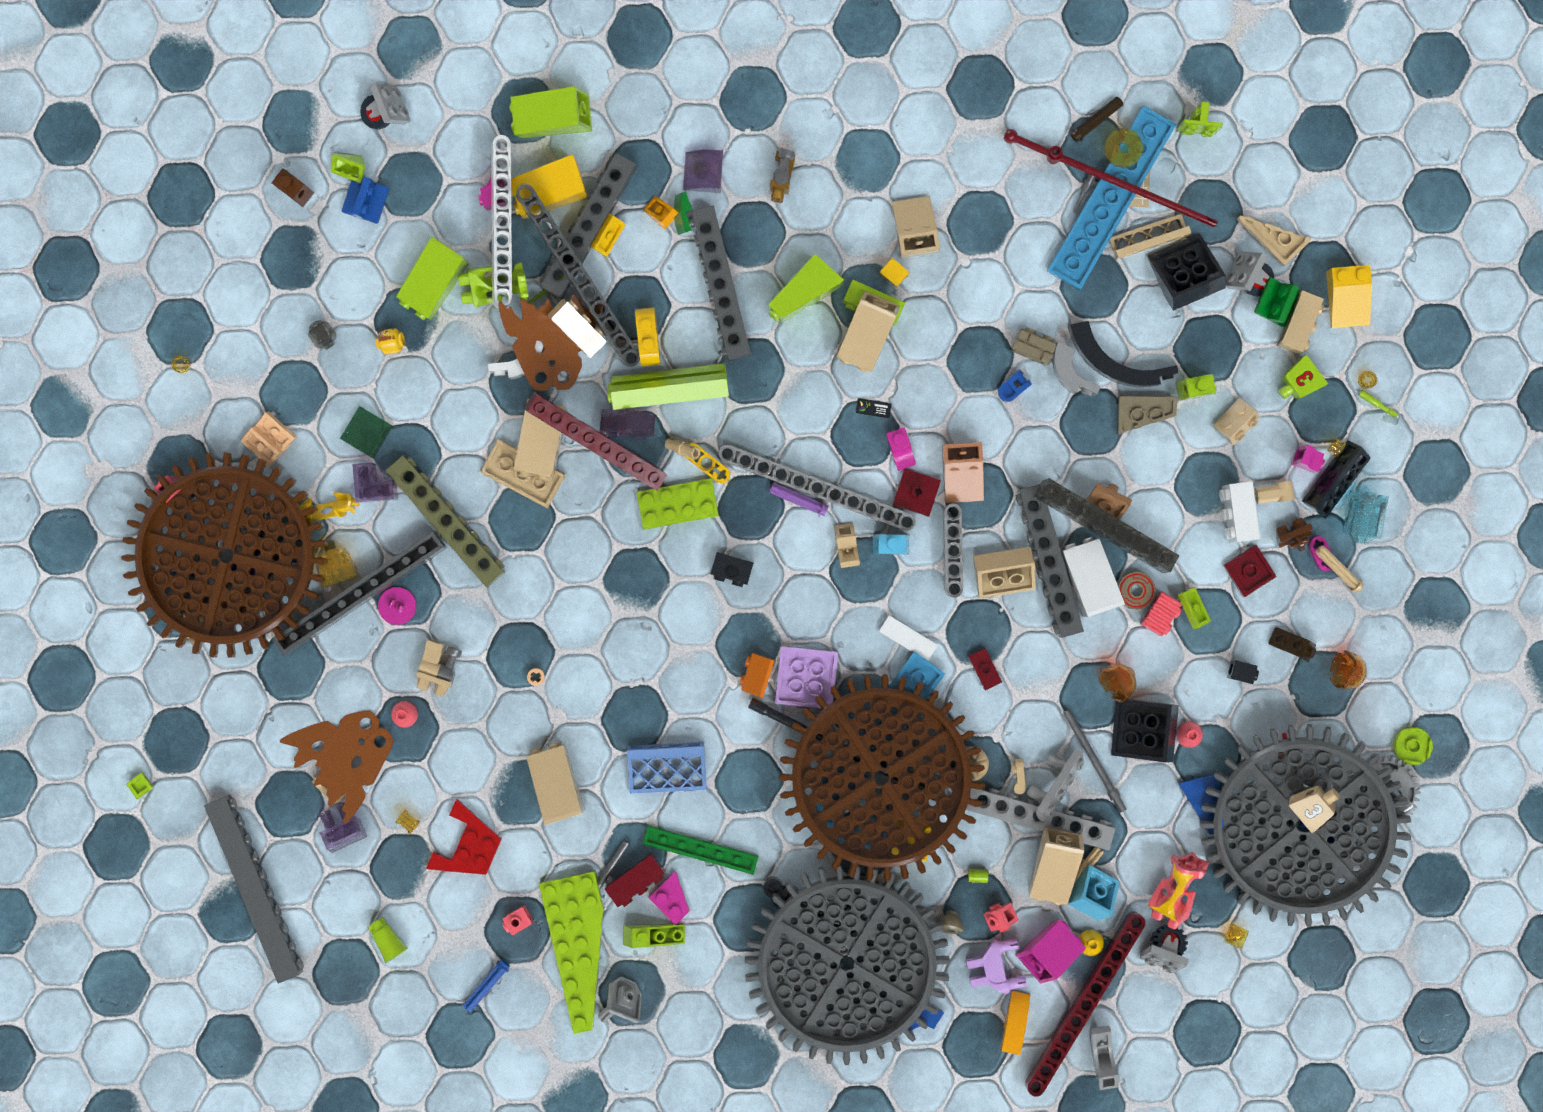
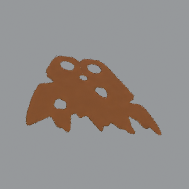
M573 294L571 301L579 308L577 312L580 315L585 314L592 321L590 325L595 329L597 323L588 309H583L581 299H577ZM521 299L522 320L515 315L512 307L506 308L503 302L499 301V312L503 326L510 337H517L513 344V350L531 387L537 391L548 390L552 385L557 390L570 389L582 368V359L578 355V352L582 350L547 316L553 309L550 301L547 299L544 306L542 305L539 309H536L533 304H528L526 300ZM596 304L594 311L600 315L602 305ZM536 341L542 342L545 348L543 353H536ZM550 360L555 361V365L553 367L549 365ZM561 371H566L569 374V380L566 383H561L558 380V374ZM538 372L546 374L547 379L545 383L539 384L536 382L535 376Z
M372 711L348 714L340 720L339 727L334 726L329 721L316 723L295 731L280 740V743L300 748L294 757V768L312 759L317 760L315 766L320 767L321 770L313 786L320 784L323 787H328L329 807L346 794V801L342 808V811L346 813L343 823H347L363 803L366 792L362 786H369L375 782L393 745V737L386 729L379 728L380 721ZM363 718H369L372 722L371 727L367 730L360 727V721ZM377 736H383L386 739L384 747L377 748L374 745V739ZM359 739H365L364 745L358 743ZM323 741L324 748L317 752L312 748L313 743ZM360 756L362 763L353 769L351 763L354 757Z

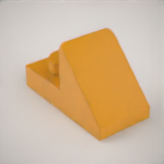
M654 196L643 209L646 214L664 229L670 225L678 214L673 207L657 196Z

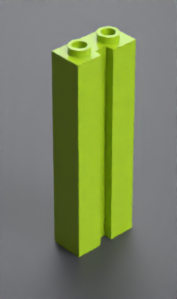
M725 363L611 376V384H608V401L613 404V410L729 396Z

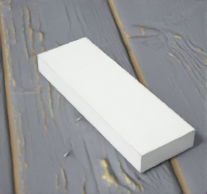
M888 615L879 630L880 633L908 650L915 651L927 661H929L938 646Z

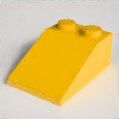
M1371 266L1338 267L1326 271L1331 328L1370 325Z

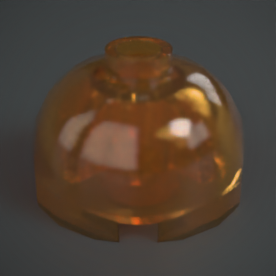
M1344 650L1343 653L1336 654L1332 660L1330 671H1333V678L1330 677V681L1336 688L1345 690L1355 689L1367 677L1366 662L1356 653Z
M1115 663L1108 665L1100 671V684L1106 693L1109 690L1113 694L1111 697L1113 700L1124 702L1135 692L1137 682L1132 668Z

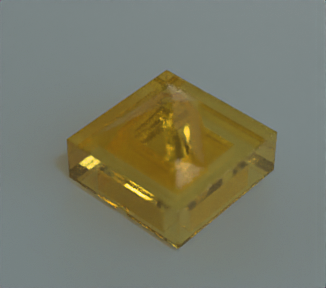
M1231 923L1223 942L1242 949L1249 931Z

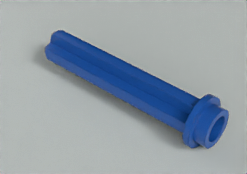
M501 959L496 962L497 965L463 1003V1007L467 1011L471 1012L502 975L509 971L510 965L505 960Z

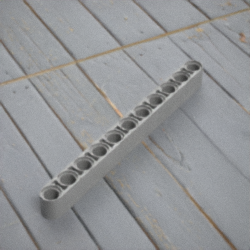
M724 445L719 450L720 459L729 465L897 529L909 531L915 527L916 520L914 516L907 512L731 445ZM725 449H730L733 452V456L730 459H725L722 457V452ZM741 457H750L751 463L748 466L741 465ZM760 463L768 464L769 470L766 473L759 472L758 465ZM780 469L785 470L787 473L786 478L783 480H779L776 477V472ZM797 476H801L805 480L804 485L801 487L794 484V478ZM814 483L821 484L822 492L814 493L812 485ZM832 490H838L840 492V498L838 500H832L830 498V492ZM853 496L858 499L856 507L848 505L849 497ZM872 503L876 506L874 514L866 512L867 504ZM886 510L894 513L893 520H885L883 515ZM904 517H909L912 521V525L909 528H905L901 523Z

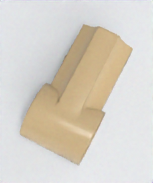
M1292 481L1257 487L1254 492L1257 504L1295 500Z

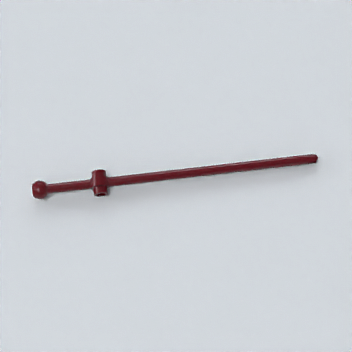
M1008 129L1003 139L1006 143L1013 144L1015 142L1046 155L1050 164L1054 165L1062 162L1209 226L1216 227V224H1218V221L1063 155L1062 149L1059 146H1053L1049 149L1019 136L1014 129Z

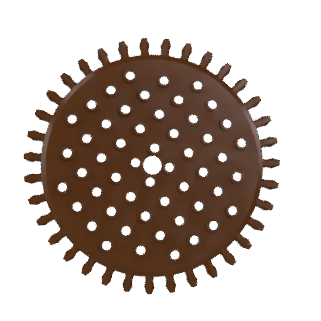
M224 452L223 466H215V458L210 453L206 454L207 468L199 469L195 458H189L188 462L192 470L191 473L184 475L179 466H172L177 480L170 484L167 478L158 476L157 479L164 487V490L159 495L152 489L146 488L144 491L148 497L154 500L148 508L144 504L138 503L134 505L145 516L141 523L137 520L127 521L129 526L138 528L139 531L137 538L124 537L122 540L126 544H135V554L123 555L121 560L126 562L135 561L136 571H128L123 574V577L126 579L138 577L140 584L139 587L128 591L129 596L144 594L147 601L136 608L137 612L146 611L151 607L156 613L146 623L148 626H154L160 620L167 624L160 634L161 638L169 637L172 631L176 630L180 633L175 644L178 648H182L185 645L188 637L194 639L193 654H199L203 642L210 643L209 656L213 658L218 655L219 644H226L228 658L235 657L236 643H243L245 654L251 655L253 654L251 640L257 638L261 647L268 649L270 644L266 634L273 631L277 639L284 640L286 638L285 634L279 626L286 621L290 627L297 629L299 624L291 617L293 612L297 609L302 614L309 615L311 613L308 607L301 604L304 596L306 595L312 599H318L320 596L316 591H311L308 588L311 580L325 582L326 579L322 575L313 574L314 564H328V559L315 558L314 549L327 546L328 541H314L312 535L313 531L324 528V523L309 525L307 516L314 514L318 509L316 506H310L303 510L299 505V502L309 495L307 491H301L293 497L288 491L295 485L297 480L291 477L281 486L276 482L283 470L279 467H275L269 477L263 475L262 473L266 466V461L263 459H259L255 470L252 471L247 469L249 455L246 454L241 455L239 467L231 466L232 455L229 452ZM215 480L219 481V485L217 487L214 486ZM234 484L238 486L236 491L232 490ZM179 489H181L172 499H170V500L166 503V501H167L175 492H177ZM252 489L256 490V494L254 496H252L250 493ZM271 493L275 495L273 500L269 499ZM192 494L196 495V499L194 501L190 499V496ZM211 498L214 499L213 505L209 504V500ZM229 503L233 504V508L231 510L227 508V505ZM250 507L252 511L248 515L246 509ZM169 508L173 510L171 515L167 513ZM189 512L191 514V518L187 520L186 514ZM266 512L270 513V517L268 519H265L264 517ZM287 516L289 521L285 524L283 523V518ZM206 517L210 519L208 524L204 523ZM224 522L228 523V527L226 529L223 528ZM243 526L247 528L245 533L241 532ZM167 527L168 531L164 534L162 529ZM183 531L186 532L185 538L181 537V533ZM261 531L265 532V537L263 538L260 537ZM280 535L284 537L283 542L278 541ZM201 536L205 537V541L203 543L199 541V538ZM220 540L223 541L222 547L218 546V542ZM298 540L303 542L301 547L297 546ZM160 545L163 547L162 552L158 551ZM238 545L242 546V550L240 552L236 550V547ZM225 548H229L234 552L233 558L229 563L223 562L220 558V553ZM257 549H259L261 552L260 556L258 557L255 555V551ZM178 550L182 552L180 557L176 555ZM197 554L200 556L199 561H195V556ZM275 554L279 555L278 561L273 559ZM215 559L219 561V564L217 566H214L213 561ZM293 559L298 560V564L296 566L292 564ZM155 564L158 565L157 571L153 570V566ZM233 564L237 565V569L235 571L232 570ZM174 568L177 570V574L175 576H173L171 573L172 569ZM252 568L256 570L255 575L250 574ZM192 573L195 574L194 580L190 579V575ZM270 573L274 574L273 580L269 579ZM289 577L293 579V583L290 585L287 582ZM210 578L214 579V583L212 585H210L208 582ZM229 582L233 585L230 590L227 588ZM169 587L172 589L171 594L167 593V588ZM247 587L251 588L250 594H247L245 591ZM266 591L270 594L267 599L264 597ZM187 592L191 594L189 599L185 597ZM206 596L209 598V602L207 604L204 603V598ZM284 596L288 597L287 603H284L282 600ZM224 601L228 603V606L226 608H223L222 603ZM242 606L246 607V612L244 613L241 612ZM261 610L265 612L264 617H260L259 612ZM181 611L186 612V616L184 618H182L180 615ZM201 615L204 616L203 622L199 621V617ZM219 620L223 621V625L221 627H219L217 624ZM238 624L242 627L239 632L236 630Z
M883 674L881 678V688H872L870 676L865 675L863 681L865 689L856 691L852 679H848L847 688L850 694L841 697L838 689L832 686L830 691L835 701L829 705L818 695L815 700L822 708V711L816 716L811 710L805 708L802 712L805 717L811 720L809 726L804 728L798 723L792 725L795 731L803 735L800 742H795L792 739L785 740V745L796 749L795 757H780V762L783 764L793 765L792 774H781L778 776V780L783 782L792 781L793 790L782 792L780 798L788 799L794 797L797 805L794 808H789L784 813L786 816L800 813L803 822L796 824L792 829L794 833L800 832L803 828L807 827L812 836L806 839L803 845L806 848L811 846L815 840H818L823 845L822 850L817 854L816 858L818 860L824 858L828 851L837 855L832 863V869L834 870L840 866L842 859L851 862V867L848 870L850 877L856 874L858 865L867 866V881L872 880L874 868H883V878L885 882H889L891 879L890 868L897 866L900 867L902 878L908 879L909 872L906 864L912 862L916 863L917 870L923 874L926 872L922 858L927 855L931 856L936 865L941 864V858L935 850L942 845L947 852L953 854L956 850L947 839L952 834H955L962 840H966L968 837L965 832L957 828L960 821L964 820L968 824L976 823V819L973 816L965 814L967 805L973 807L982 806V802L978 799L969 798L971 789L981 790L985 788V784L981 782H971V772H981L985 770V767L979 764L975 766L970 765L969 756L977 755L981 752V748L966 749L963 741L970 739L975 733L972 730L960 735L956 729V726L964 721L965 716L961 715L954 721H950L945 714L953 706L951 701L946 703L941 710L933 705V702L938 698L939 692L937 690L930 694L928 700H925L919 696L923 689V683L919 682L915 686L913 694L904 691L906 677L903 676L898 681V689L888 688L889 678L887 674ZM865 702L870 703V709L864 708ZM896 708L897 714L893 715L890 709ZM849 713H853L855 715V718L853 720H850L848 718ZM918 713H922L924 715L923 720H919L917 718ZM876 718L881 719L880 725L875 724L874 720ZM832 724H838L839 729L833 730ZM907 724L908 730H902L901 725ZM859 729L865 730L864 736L859 735ZM929 729H933L935 731L934 736H930L928 734ZM817 734H821L823 736V739L821 741L816 740ZM887 734H890L892 736L891 741H887L885 739V736ZM845 739L850 742L847 747L842 744ZM913 740H918L919 745L917 747L912 745ZM870 745L876 746L875 752L869 750ZM940 745L945 746V752L939 751ZM828 750L833 751L834 755L832 757L826 755ZM898 750L903 752L902 757L896 756ZM859 756L860 762H854L853 757ZM924 756H928L930 758V761L928 763H925L923 761ZM811 761L817 762L816 768L810 766ZM881 761H885L887 763L886 768H882L880 766ZM951 761L956 762V768L950 767ZM839 766L844 768L843 773H838L837 768ZM909 766L914 768L912 774L907 772ZM879 770L885 771L889 776V780L885 785H878L874 781V774ZM870 772L871 778L866 779L864 773ZM935 772L941 774L940 779L934 778ZM822 777L828 778L827 784L821 782ZM892 777H896L898 779L897 784L891 783ZM850 782L855 784L853 790L848 788ZM919 783H923L925 785V788L923 790H920L918 788ZM811 788L812 794L807 795L805 789ZM876 788H880L882 790L881 795L875 794ZM946 788L951 789V795L945 794ZM837 793L839 799L833 800L832 794ZM902 794H908L909 799L907 801L903 800ZM860 799H865L866 804L864 806L859 804ZM930 799H934L936 801L935 806L929 805ZM817 804H821L823 806L822 811L816 810ZM887 804H891L893 806L892 811L886 810ZM843 810H849L850 815L848 817H845L843 815ZM914 810H918L920 812V815L918 817H915L913 815ZM871 815H875L877 817L876 822L870 821ZM941 815L946 816V822L940 821ZM828 820H832L834 822L833 827L829 828L826 823ZM897 821H903L904 826L902 828H899L897 826ZM855 826L861 828L859 833L854 832L853 828ZM925 826L930 827L931 831L929 833L924 832ZM882 831L887 832V838L883 839L881 837ZM842 836L845 842L839 844L837 841L838 837ZM909 837H913L915 839V842L913 844L908 843ZM866 842L871 843V849H866L864 847ZM896 847L899 850L897 855L892 854V848Z

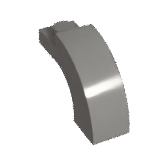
M1058 341L1053 352L1052 364L1054 373L1061 385L1073 394L1077 393L1079 388L1081 393L1090 397L1091 395L1095 396L1098 394L1100 386L1081 378L1073 368L1072 359L1076 349Z
M1110 1026L1091 1028V1035H1089L1099 1089L1119 1087L1118 1073L1113 1056Z

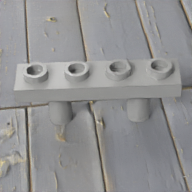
M1075 749L1067 761L1051 754L1047 765L1061 771L1048 792L1034 785L1029 788L1027 795L1041 802L1036 810L1038 819L1045 822L1048 817L1053 815L1056 803L1063 799L1065 789L1073 783L1077 770L1080 771L1085 761L1081 751Z

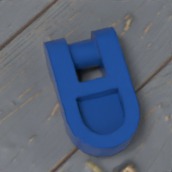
M1021 370L1017 371L999 387L998 396L1002 401L1011 402L1032 385L1031 381H1027L1023 376L1024 373ZM1016 380L1021 384L1019 388L1013 384Z

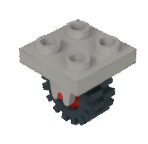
M1166 924L1159 927L1152 933L1153 936L1150 937V941H1152L1150 947L1141 951L1140 959L1145 960L1144 963L1147 965L1160 966L1163 971L1168 973H1174L1187 967L1189 959L1182 956L1183 952L1187 950L1185 946L1188 945V941H1185V938H1187L1186 934H1182L1184 932L1182 929H1172Z

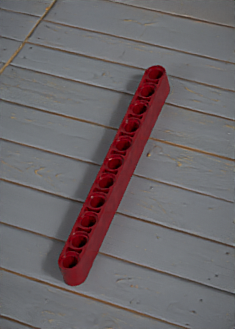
M1130 912L1126 915L1027 1077L1025 1086L1031 1096L1038 1097L1044 1093L1146 925L1145 919L1138 912ZM1134 917H1139V924L1132 926L1131 920ZM1123 934L1130 935L1127 942H1121ZM1114 950H1119V957L1112 959L1111 953ZM1103 967L1110 968L1107 975H1101ZM1099 983V989L1091 991L1092 984ZM1086 999L1089 1000V1006L1082 1008L1081 1002ZM1079 1016V1022L1071 1024L1072 1017ZM1063 1033H1069L1070 1036L1067 1040L1063 1041L1060 1039ZM1054 1049L1060 1050L1059 1055L1056 1057L1050 1056L1051 1051ZM1047 1065L1050 1067L1047 1073L1040 1072L1043 1066ZM1034 1082L1040 1083L1039 1088L1036 1090L1030 1089L1031 1084Z

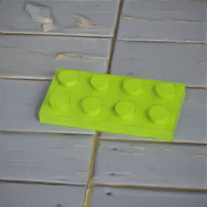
M712 478L661 487L658 491L650 489L637 492L643 530L719 516Z

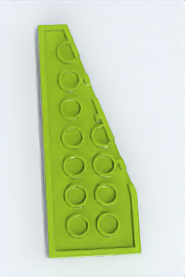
M596 870L539 883L573 1034L590 1031L594 1027L595 998L604 905Z

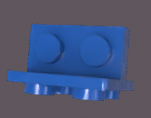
M366 177L363 178L362 183L351 180L342 212L378 224L389 188L377 184L372 179Z

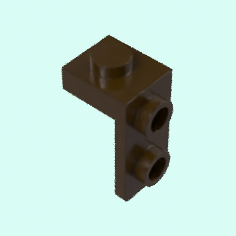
M1278 627L1274 629L1268 642L1270 646L1293 654L1308 663L1310 658L1312 659L1316 653V644L1312 641Z

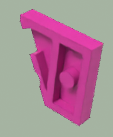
M675 871L649 897L675 925L690 911L677 872Z

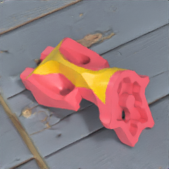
M1193 852L1182 857L1172 855L1170 876L1168 879H1162L1148 903V906L1152 908L1151 917L1161 921L1164 919V916H1167L1169 918L1167 925L1172 929L1179 928L1181 923L1189 918L1196 892L1188 891V888L1194 879H1201L1205 876V870L1209 865V862L1199 859ZM1164 888L1167 890V896L1163 894ZM1184 895H1186L1188 898L1186 903L1183 899Z

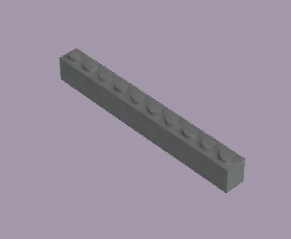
M432 531L298 621L299 627L297 629L289 627L283 631L286 637L284 640H279L276 637L272 640L282 655H289L447 549L446 545L438 533Z
M228 795L204 805L277 983L279 984L300 975L304 968L303 962L300 957H297L294 941L289 938V928L286 922L282 921L280 916L282 912L279 905L274 902V892L267 885V875L264 869L260 868L258 863L260 861L259 856L252 849V839L245 832L243 827L245 822L242 816L238 815L235 799Z

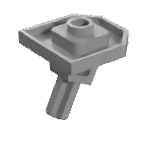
M621 976L609 984L607 1007L598 1015L601 1022L605 1023L614 1014L634 1023L639 1022L642 994L636 982Z

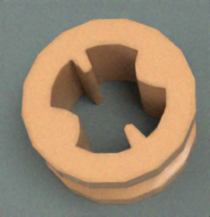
M539 668L531 669L527 675L528 682L534 686L540 685L545 678L544 672ZM531 673H540L541 676L539 678L541 680L539 682L537 680L532 681Z

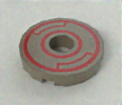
M1136 571L1128 573L1118 583V588L1125 603L1124 606L1129 609H1143L1150 605L1155 598V584L1150 576L1145 573ZM1134 585H1138L1141 588V593L1138 596H1134L1131 593V588Z

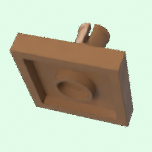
M1097 483L1081 509L1116 526L1131 505L1132 499L1118 493L1119 487L1116 484L1111 483L1106 487Z

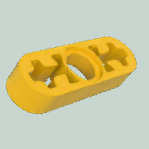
M688 443L699 448L700 452L704 453L699 458L698 463L694 459L685 456L690 462L719 484L729 481L730 471L696 443ZM704 458L712 460V466L708 469L701 466V461ZM715 464L719 465V467H717L716 469H718L720 472H722L723 470L726 471L725 480L723 478L718 480V474L716 472H713V475L709 473L714 469Z

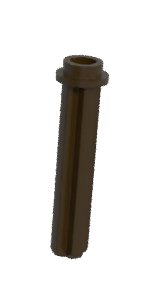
M1115 97L1078 128H1073L1070 133L1072 139L1075 142H1082L1088 133L1123 106L1122 100L1119 97Z

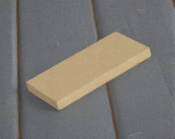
M498 439L480 473L548 509L566 475L555 469L553 480H548V482L536 480L537 477L529 476V478L517 476L518 473L514 471L517 449Z

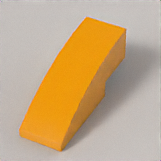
M1011 990L1000 1045L1002 1052L1021 1055L1028 1018L1030 994Z

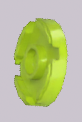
M1407 727L1400 730L1395 736L1393 750L1396 757L1402 760L1403 763L1419 765L1431 756L1433 742L1425 730L1418 727Z

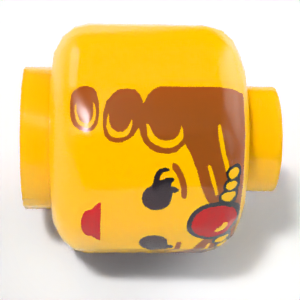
M397 328L381 330L378 338H375L377 349H380L383 354H394L401 352L402 348L405 347V338L403 332H400Z

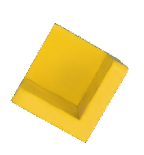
M891 258L879 275L884 280L888 279L893 285L898 287L910 272L894 258Z

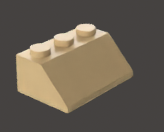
M1030 547L973 556L979 599L1036 590L1035 561Z

